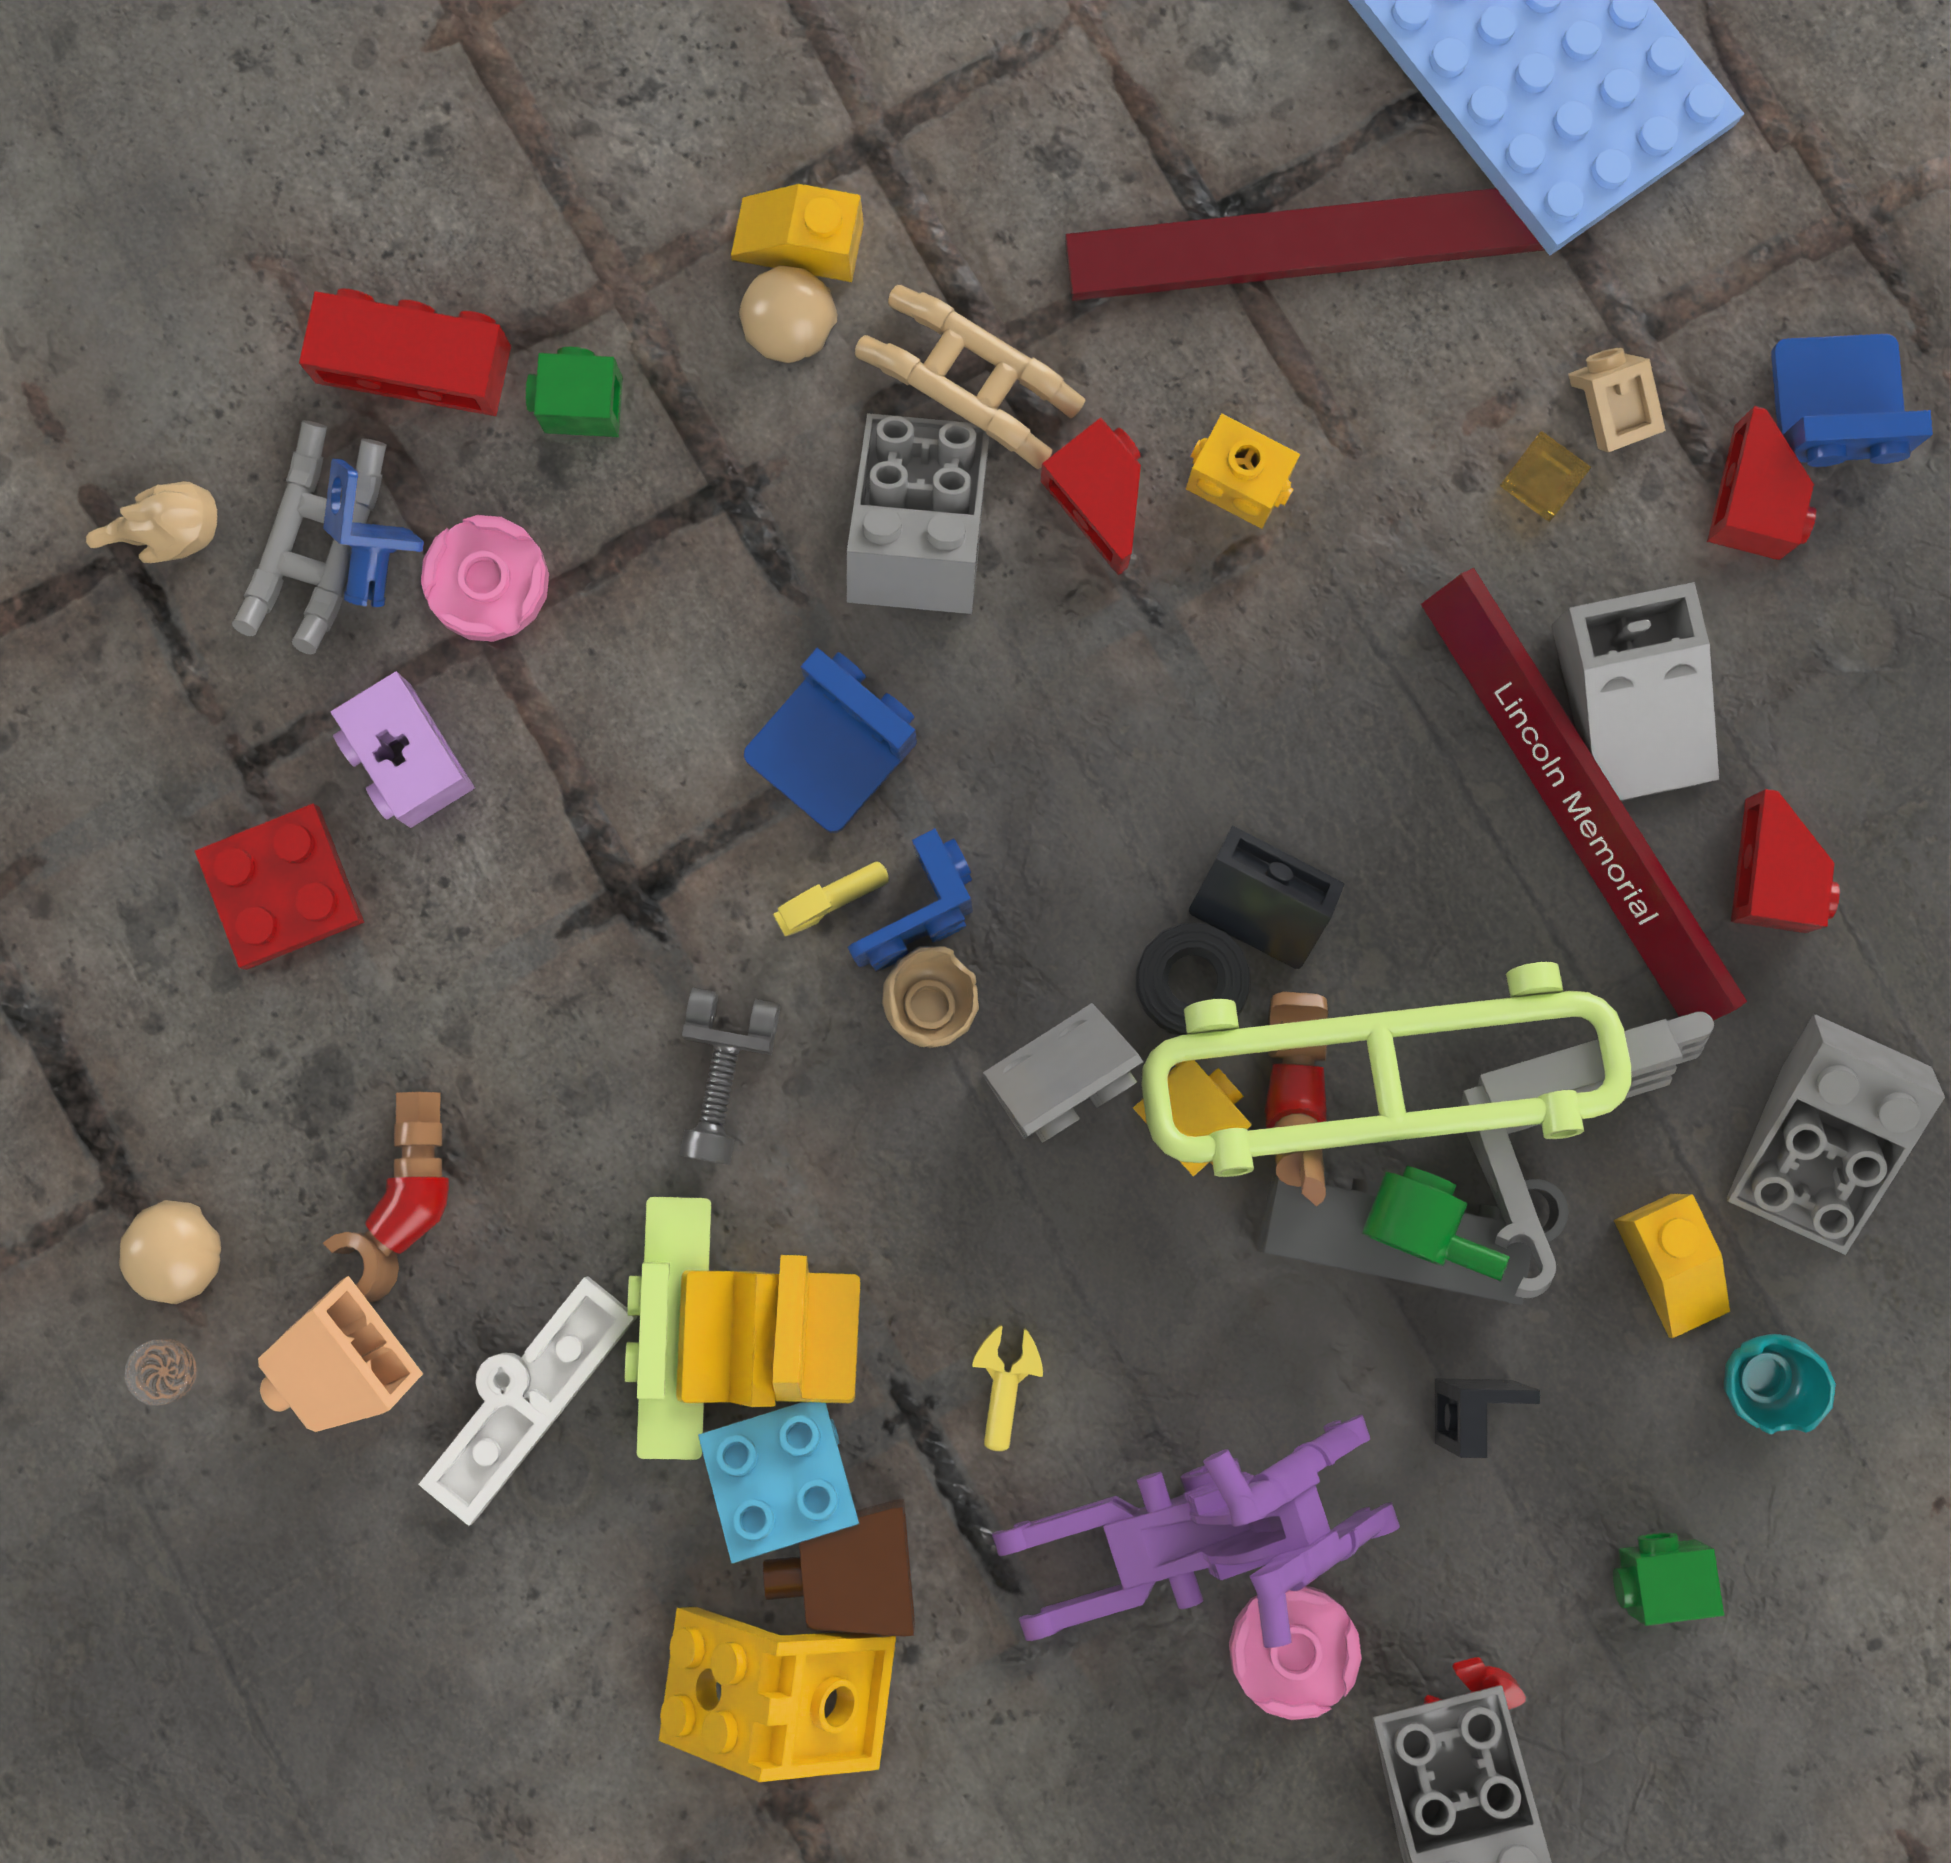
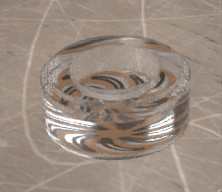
M152 1340L137 1347L130 1355L125 1367V1381L132 1395L145 1404L156 1406L172 1403L184 1397L192 1388L197 1373L196 1361L189 1348L177 1340Z

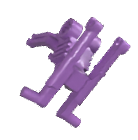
M1363 1415L1352 1417L1345 1422L1336 1420L1323 1426L1324 1434L1311 1442L1301 1444L1294 1449L1293 1453L1255 1476L1242 1472L1238 1459L1233 1458L1229 1450L1225 1449L1207 1457L1203 1461L1204 1466L1193 1469L1180 1477L1185 1493L1178 1497L1170 1499L1162 1472H1156L1137 1479L1145 1507L1137 1508L1123 1499L1113 1496L1035 1521H1022L1014 1524L1012 1529L992 1533L998 1555L1005 1556L1103 1526L1121 1580L1120 1585L1041 1608V1613L1020 1617L1019 1621L1025 1640L1042 1639L1064 1628L1141 1606L1149 1597L1155 1582L1169 1578L1178 1609L1190 1608L1204 1601L1194 1571L1208 1568L1209 1573L1221 1581L1263 1566L1249 1577L1257 1592L1264 1647L1274 1648L1290 1644L1292 1641L1285 1593L1289 1590H1301L1338 1562L1350 1558L1360 1546L1370 1539L1384 1536L1400 1528L1393 1504L1389 1502L1380 1505L1379 1508L1370 1510V1507L1357 1510L1352 1516L1330 1530L1316 1488V1484L1320 1482L1317 1472L1333 1465L1336 1460L1371 1439Z

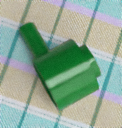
M1411 1166L1405 1167L1402 1176L1385 1172L1362 1231L1363 1235L1433 1264L1444 1266L1447 1260L1501 1282L1510 1256L1456 1235L1467 1207L1466 1202L1453 1196L1456 1184Z

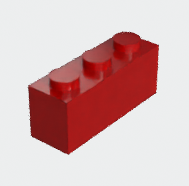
M341 288L337 290L336 295L318 291L314 292L299 364L315 384L497 417L511 344L501 326L496 324L493 318L482 313L461 311L458 317L435 313L436 311L432 307L418 301L399 300L398 305L394 306L375 302L374 298L366 293Z

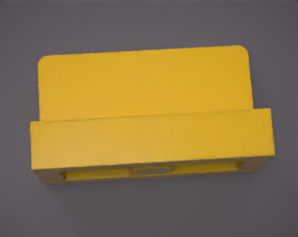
M781 1255L772 1380L776 1401L852 1403L854 1401L861 1287L858 1275L809 1273L807 1256Z
M686 1270L682 1273L676 1398L678 1401L684 1403L730 1402L749 1407H775L776 1398L772 1380L779 1274L756 1271Z

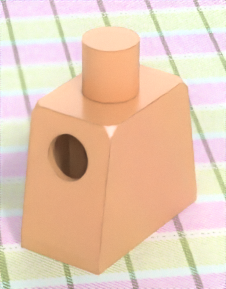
M349 1276L337 1283L258 1358L259 1368L266 1375L260 1385V1394L264 1403L270 1409L278 1412L285 1411L291 1407L305 1427L314 1432L389 1411L423 1375L422 1371Z

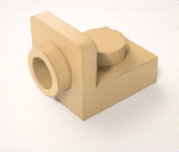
M1613 348L1589 356L1586 359L1587 367L1568 374L1571 387L1585 391L1599 450L1611 452L1666 431L1650 359L1625 354L1623 348Z

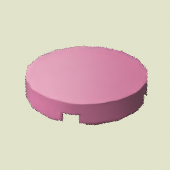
M475 515L463 519V523L455 525L450 530L446 528L434 538L423 558L421 585L430 609L447 629L469 640L494 642L518 634L536 619L547 598L549 572L541 549L524 528L503 517Z
M1305 1586L1298 1591H1287L1285 1594L1292 1642L1280 1647L1265 1648L1257 1595L1252 1597L1236 1617L1229 1641L1232 1670L1245 1694L1266 1713L1289 1720L1315 1718L1331 1710V1706L1338 1703L1342 1696L1346 1697L1355 1685L1362 1659L1358 1631L1343 1606L1323 1590Z

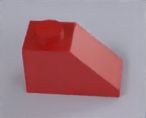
M1754 406L1734 426L1707 542L1780 560L1800 544H1805L1811 535L1816 520V508L1809 506L1814 483L1765 408Z
M1100 417L1042 463L1040 482L1119 576L1128 568L1132 554L1141 464L1137 460L1141 455L1133 440L1124 430L1118 427L1112 431L1102 417Z
M1765 789L1745 799L1731 922L1808 933L1827 927L1828 919H1832L1837 911L1840 889L1839 884L1833 881L1835 863L1779 791Z

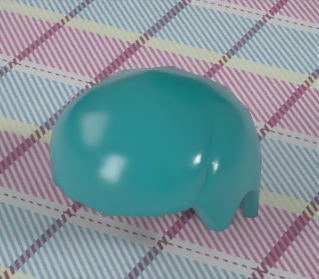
M1781 1334L1758 1336L1743 1342L1740 1348L1735 1349L1725 1365L1723 1389L1734 1412L1767 1434L1772 1435L1775 1432L1786 1430L1810 1432L1833 1409L1836 1383L1828 1365L1821 1356L1801 1340Z

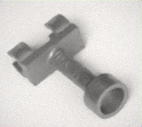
M692 988L682 1037L690 1041L712 1044L715 1052L712 1053V1057H714V1059H711L713 1065H710L712 1071L709 1072L710 1078L707 1079L709 1084H706L708 1090L705 1091V1095L707 1096L704 1097L705 1103L702 1104V1107L705 1108L701 1110L703 1115L700 1116V1120L702 1122H699L694 1129L684 1130L679 1155L730 1165L735 1139L726 1135L722 1124H725L723 1118H726L727 1114L724 1112L728 1110L726 1105L729 1104V1101L726 1099H730L728 1093L731 1092L730 1086L733 1084L730 1080L734 1079V1076L731 1074L735 1073L733 1068L736 1067L735 1061L738 1058L735 1055H738L740 1050L772 1055L780 1006L779 1003L755 999L748 1036L713 1030L712 1026L717 1008L718 994L714 991Z

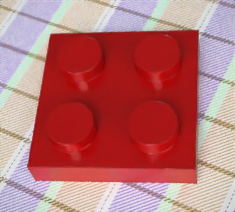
M314 803L195 850L236 962L241 969H250L364 923L322 811Z

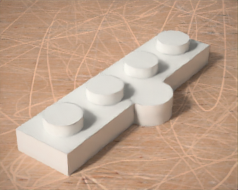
M584 1277L525 1350V1354L522 1357L514 1353H501L489 1357L481 1364L476 1374V1387L479 1395L485 1402L418 1485L468 1526L474 1523L638 1316L628 1315L627 1307L590 1277Z

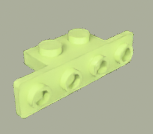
M650 1197L646 1202L645 1250L642 1276H629L628 1315L640 1316L639 1342H627L625 1356V1382H637V1399H639L636 1453L641 1459L697 1460L702 1456L698 1435L703 1433L704 1403H684L678 1401L676 1398L681 1276L686 1270L709 1271L711 1201L707 1198Z

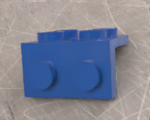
M1890 334L1787 338L1780 340L1773 347L1771 360L1777 426L1800 463L1807 462L1812 467H1826L1843 463L1846 460L1870 459V462L1874 464L1899 462L1909 458L1910 452L1933 435L1931 410L1905 411L1899 344L1894 336Z
M817 647L800 666L805 680L746 746L744 758L750 767L827 832L838 833L844 829L917 744L916 730L909 725L915 717L902 703L890 694L885 693L881 699H878L861 683L866 678V675L843 654L837 652L831 659Z
M935 828L912 840L916 856L938 901L849 945L847 948L859 968L871 964L875 972L894 965L900 958L909 953L906 945L926 935H929L932 943H936L952 936L967 926L964 916L972 913L973 909L971 898L964 885L972 881L970 876L971 870L954 838L943 843Z

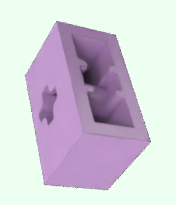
M397 671L330 711L341 728L340 731L333 734L338 747L353 767L362 763L374 783L367 786L366 791L386 820L395 816L397 820L412 828L475 789L412 685ZM397 742L405 746L402 754L406 761L399 766L391 762L395 757L391 746Z

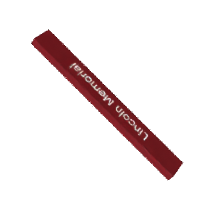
M1474 568L1461 573L1421 603V606L1676 1013L1681 1017L1695 1012H1704L1710 1015L1714 1021L1737 1010L1747 1000Z

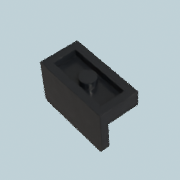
M1232 825L1206 878L1189 907V913L1290 967L1300 969L1332 918L1345 883Z
M1435 1378V1444L1460 1458H1487V1403L1540 1404V1390L1514 1380Z

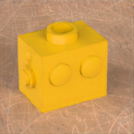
M1221 413L1210 436L1201 439V441L1198 440L1190 457L1194 459L1192 462L1194 465L1186 490L1263 529L1274 506L1279 508L1280 504L1285 506L1293 491V488H1291L1292 482L1289 481V478L1300 454Z
M1195 1060L1175 1064V1067L1169 1072L1168 1088L1175 1127L1180 1133L1186 1136L1197 1137L1209 1135L1223 1129H1248L1252 1126L1235 1106L1244 1096L1219 1068L1208 1076ZM1142 1099L1133 1109L1147 1124L1144 1100ZM1181 1162L1193 1177L1208 1163L1213 1165L1212 1162Z

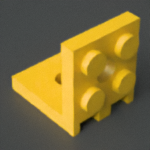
M699 1607L677 1608L673 1636L670 1641V1660L664 1702L660 1713L661 1725L658 1741L758 1782L879 1770L896 1636L853 1632L778 1635ZM717 1682L721 1684L720 1701L718 1700L716 1692ZM836 1689L837 1699L835 1707L830 1715L825 1718L824 1708L826 1700L830 1693Z

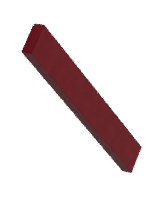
M1496 188L1070 233L1065 236L1072 301L1545 251Z

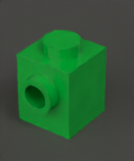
M570 346L559 348L557 354L539 353L537 374H529L527 377L528 412H534L544 433L619 437L623 376L614 357L595 356L594 352L585 348Z
M1652 1533L1637 1537L1638 1546L1618 1549L1621 1568L1613 1570L1616 1598L1622 1609L1627 1608L1628 1615L1640 1623L1649 1626L1724 1616L1714 1548L1696 1539L1678 1541L1676 1533Z

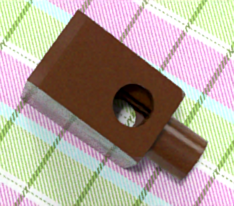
M904 1499L892 1500L856 1510L860 1524L799 1543L800 1556L766 1559L763 1561L766 1600L804 1597L807 1628L903 1637L914 1636L915 1615Z

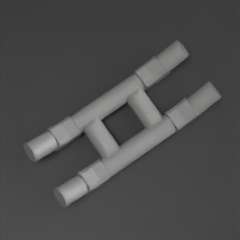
M303 420L297 448L293 452L290 470L286 479L287 486L258 569L254 571L252 580L244 594L245 599L232 625L241 634L246 636L256 635L266 614L271 612L280 594L284 582L283 576L316 585L317 587L314 588L310 602L303 613L304 619L292 640V644L297 650L311 655L316 653L325 633L330 631L343 600L341 596L348 579L352 547L339 544L333 539L326 563L292 553L303 517L324 523L327 501L326 498L312 494L315 492L324 458L322 457L327 426ZM361 439L355 468L358 473L352 522L366 524L370 511H373L383 476L381 475V469L387 446L382 442L372 439Z

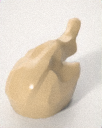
M183 481L156 485L139 493L135 497V504L120 508V513L123 517H119L108 525L89 532L86 536V543L90 548H99L116 542H125L137 546L147 545V548L139 554V559L143 563L182 559L202 550L213 539L217 527L215 500L208 490L191 482Z

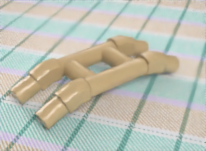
M902 285L895 286L889 295V306L943 335L924 364L921 362V359L891 343L885 344L868 335H864L859 339L855 348L856 357L880 368L883 373L898 379L907 386H913L984 430L986 435L998 441L1009 451H1014L1036 469H1040L1042 463L1051 456L1052 449L1030 433L1029 428L1010 414L998 409L1016 380H1019L1021 385L1034 392L1042 400L1050 402L1070 419L1081 410L1085 403V398L1063 381L1064 379L1047 365L1034 357L1031 359L955 312L954 308L924 292L918 293ZM964 347L996 366L977 396L945 377Z

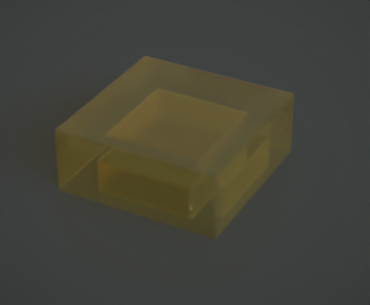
M1540 431L1500 484V487L1550 522L1591 469V466L1543 431Z

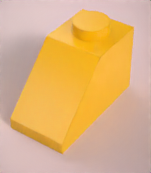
M795 184L743 197L731 259L733 261L771 268L782 265L808 270L814 276L852 282L864 226L861 195Z
M1669 1194L1614 1220L1669 1338H1675L1730 1312L1722 1254L1693 1194Z

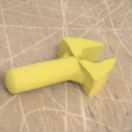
M873 862L821 888L820 884L810 888L778 907V912L773 915L784 936L792 935L816 925L826 914L886 885L889 880L888 872L883 864Z
M1002 1325L996 1327L987 1336L977 1350L972 1362L973 1367L986 1368L993 1379L984 1438L985 1447L993 1451H1005L1010 1446L1018 1383L1029 1374L1038 1377L1043 1376L1039 1352L1026 1328L1023 1330L1022 1354L1018 1360L1011 1364L1009 1371L1004 1369V1361L999 1357L997 1350L1001 1342Z

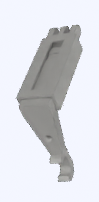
M1695 1012L1667 1021L1663 1019L1624 1031L1632 1066L1631 1087L1626 1098L1670 1085L1671 1075L1675 1074L1677 1069L1676 1064L1698 1058L1714 1028V1021L1711 1016L1704 1012ZM1593 1040L1481 1074L1477 1087L1464 1090L1460 1106L1537 1098L1540 1095L1561 1090H1574L1577 1093L1597 1090L1605 1079L1599 1040ZM1540 1124L1466 1132L1507 1225L1498 1233L1495 1244L1506 1249L1515 1242L1528 1245L1540 1272L1535 1278L1523 1277L1515 1296L1521 1298H1533L1543 1294L1550 1287L1556 1273L1555 1258L1537 1216L1508 1136L1510 1133Z

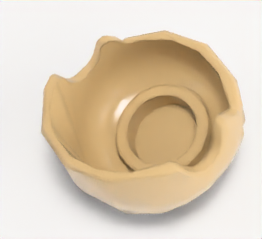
M783 265L758 275L752 281L742 298L739 311L746 341L765 358L784 363L800 361L804 357H811L823 348L832 327L837 323V310L830 289L808 270Z
M919 946L894 964L883 984L882 1005L886 1018L896 1032L916 1046L934 1048L949 1045L969 1031L979 1010L978 992L975 985L976 976L955 957L952 949L945 946Z
M164 1200L142 1210L125 1231L120 1242L119 1266L128 1284L143 1298L178 1304L200 1295L218 1273L220 1265L219 1255L221 1252L220 1236L202 1215L199 1206L192 1203Z

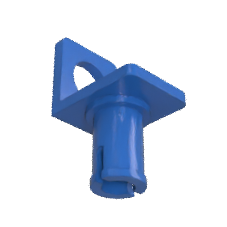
M333 458L330 468L323 529L339 544L352 547L344 600L352 604L367 606V599L371 600L372 607H382L385 605L386 600L384 595L390 553H394L397 550L422 552L424 541L408 528L352 522L358 473L343 459ZM341 488H342V499H341V504H340V496H341Z

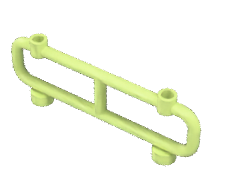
M1536 962L1518 966L1508 971L1506 977L1510 998L1248 1028H1239L1236 1003L1229 999H1211L1196 1002L1184 1009L1187 1035H1180L1165 1040L1150 1052L1142 1069L1141 1085L1147 1125L1153 1141L1165 1154L1181 1162H1212L1215 1176L1231 1177L1252 1172L1254 1170L1252 1157L1535 1124L1542 1125L1545 1139H1562L1576 1136L1584 1132L1582 1119L1594 1118L1610 1113L1625 1100L1631 1087L1632 1066L1624 1028L1617 1012L1604 999L1589 992H1563L1559 965L1554 962ZM1567 1017H1582L1588 1020L1596 1029L1605 1070V1079L1597 1090L1580 1093L1574 1090L1549 1092L1537 1098L1406 1112L1393 1037ZM1367 1040L1379 1116L1249 1131L1245 1128H1229L1197 1137L1186 1136L1175 1127L1168 1088V1074L1177 1063Z

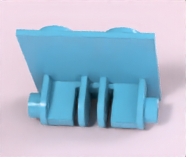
M801 1402L698 1435L731 1564L860 1524L838 1444H840L839 1436L833 1419H830L826 1403Z

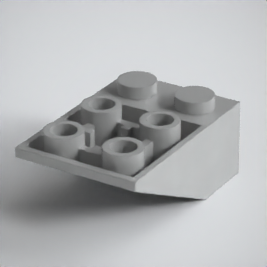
M867 413L847 546V603L972 614L989 436L986 435L984 430L968 422Z
M1695 582L1568 608L1551 626L1575 728L1619 799L1624 801L1718 781L1719 768L1710 643Z
M1091 1003L984 1071L983 1077L1023 1140L1036 1133L1043 1143L1080 1119L1074 1110V1107L1090 1098L1095 1108H1098L1137 1083L1130 1071L1143 1063V1060L1096 1006Z
M1813 1014L1780 1070L1730 1188L1727 1201L1846 1255L1945 1098L1933 1068Z
M1501 1685L1372 1717L1404 1863H1552Z

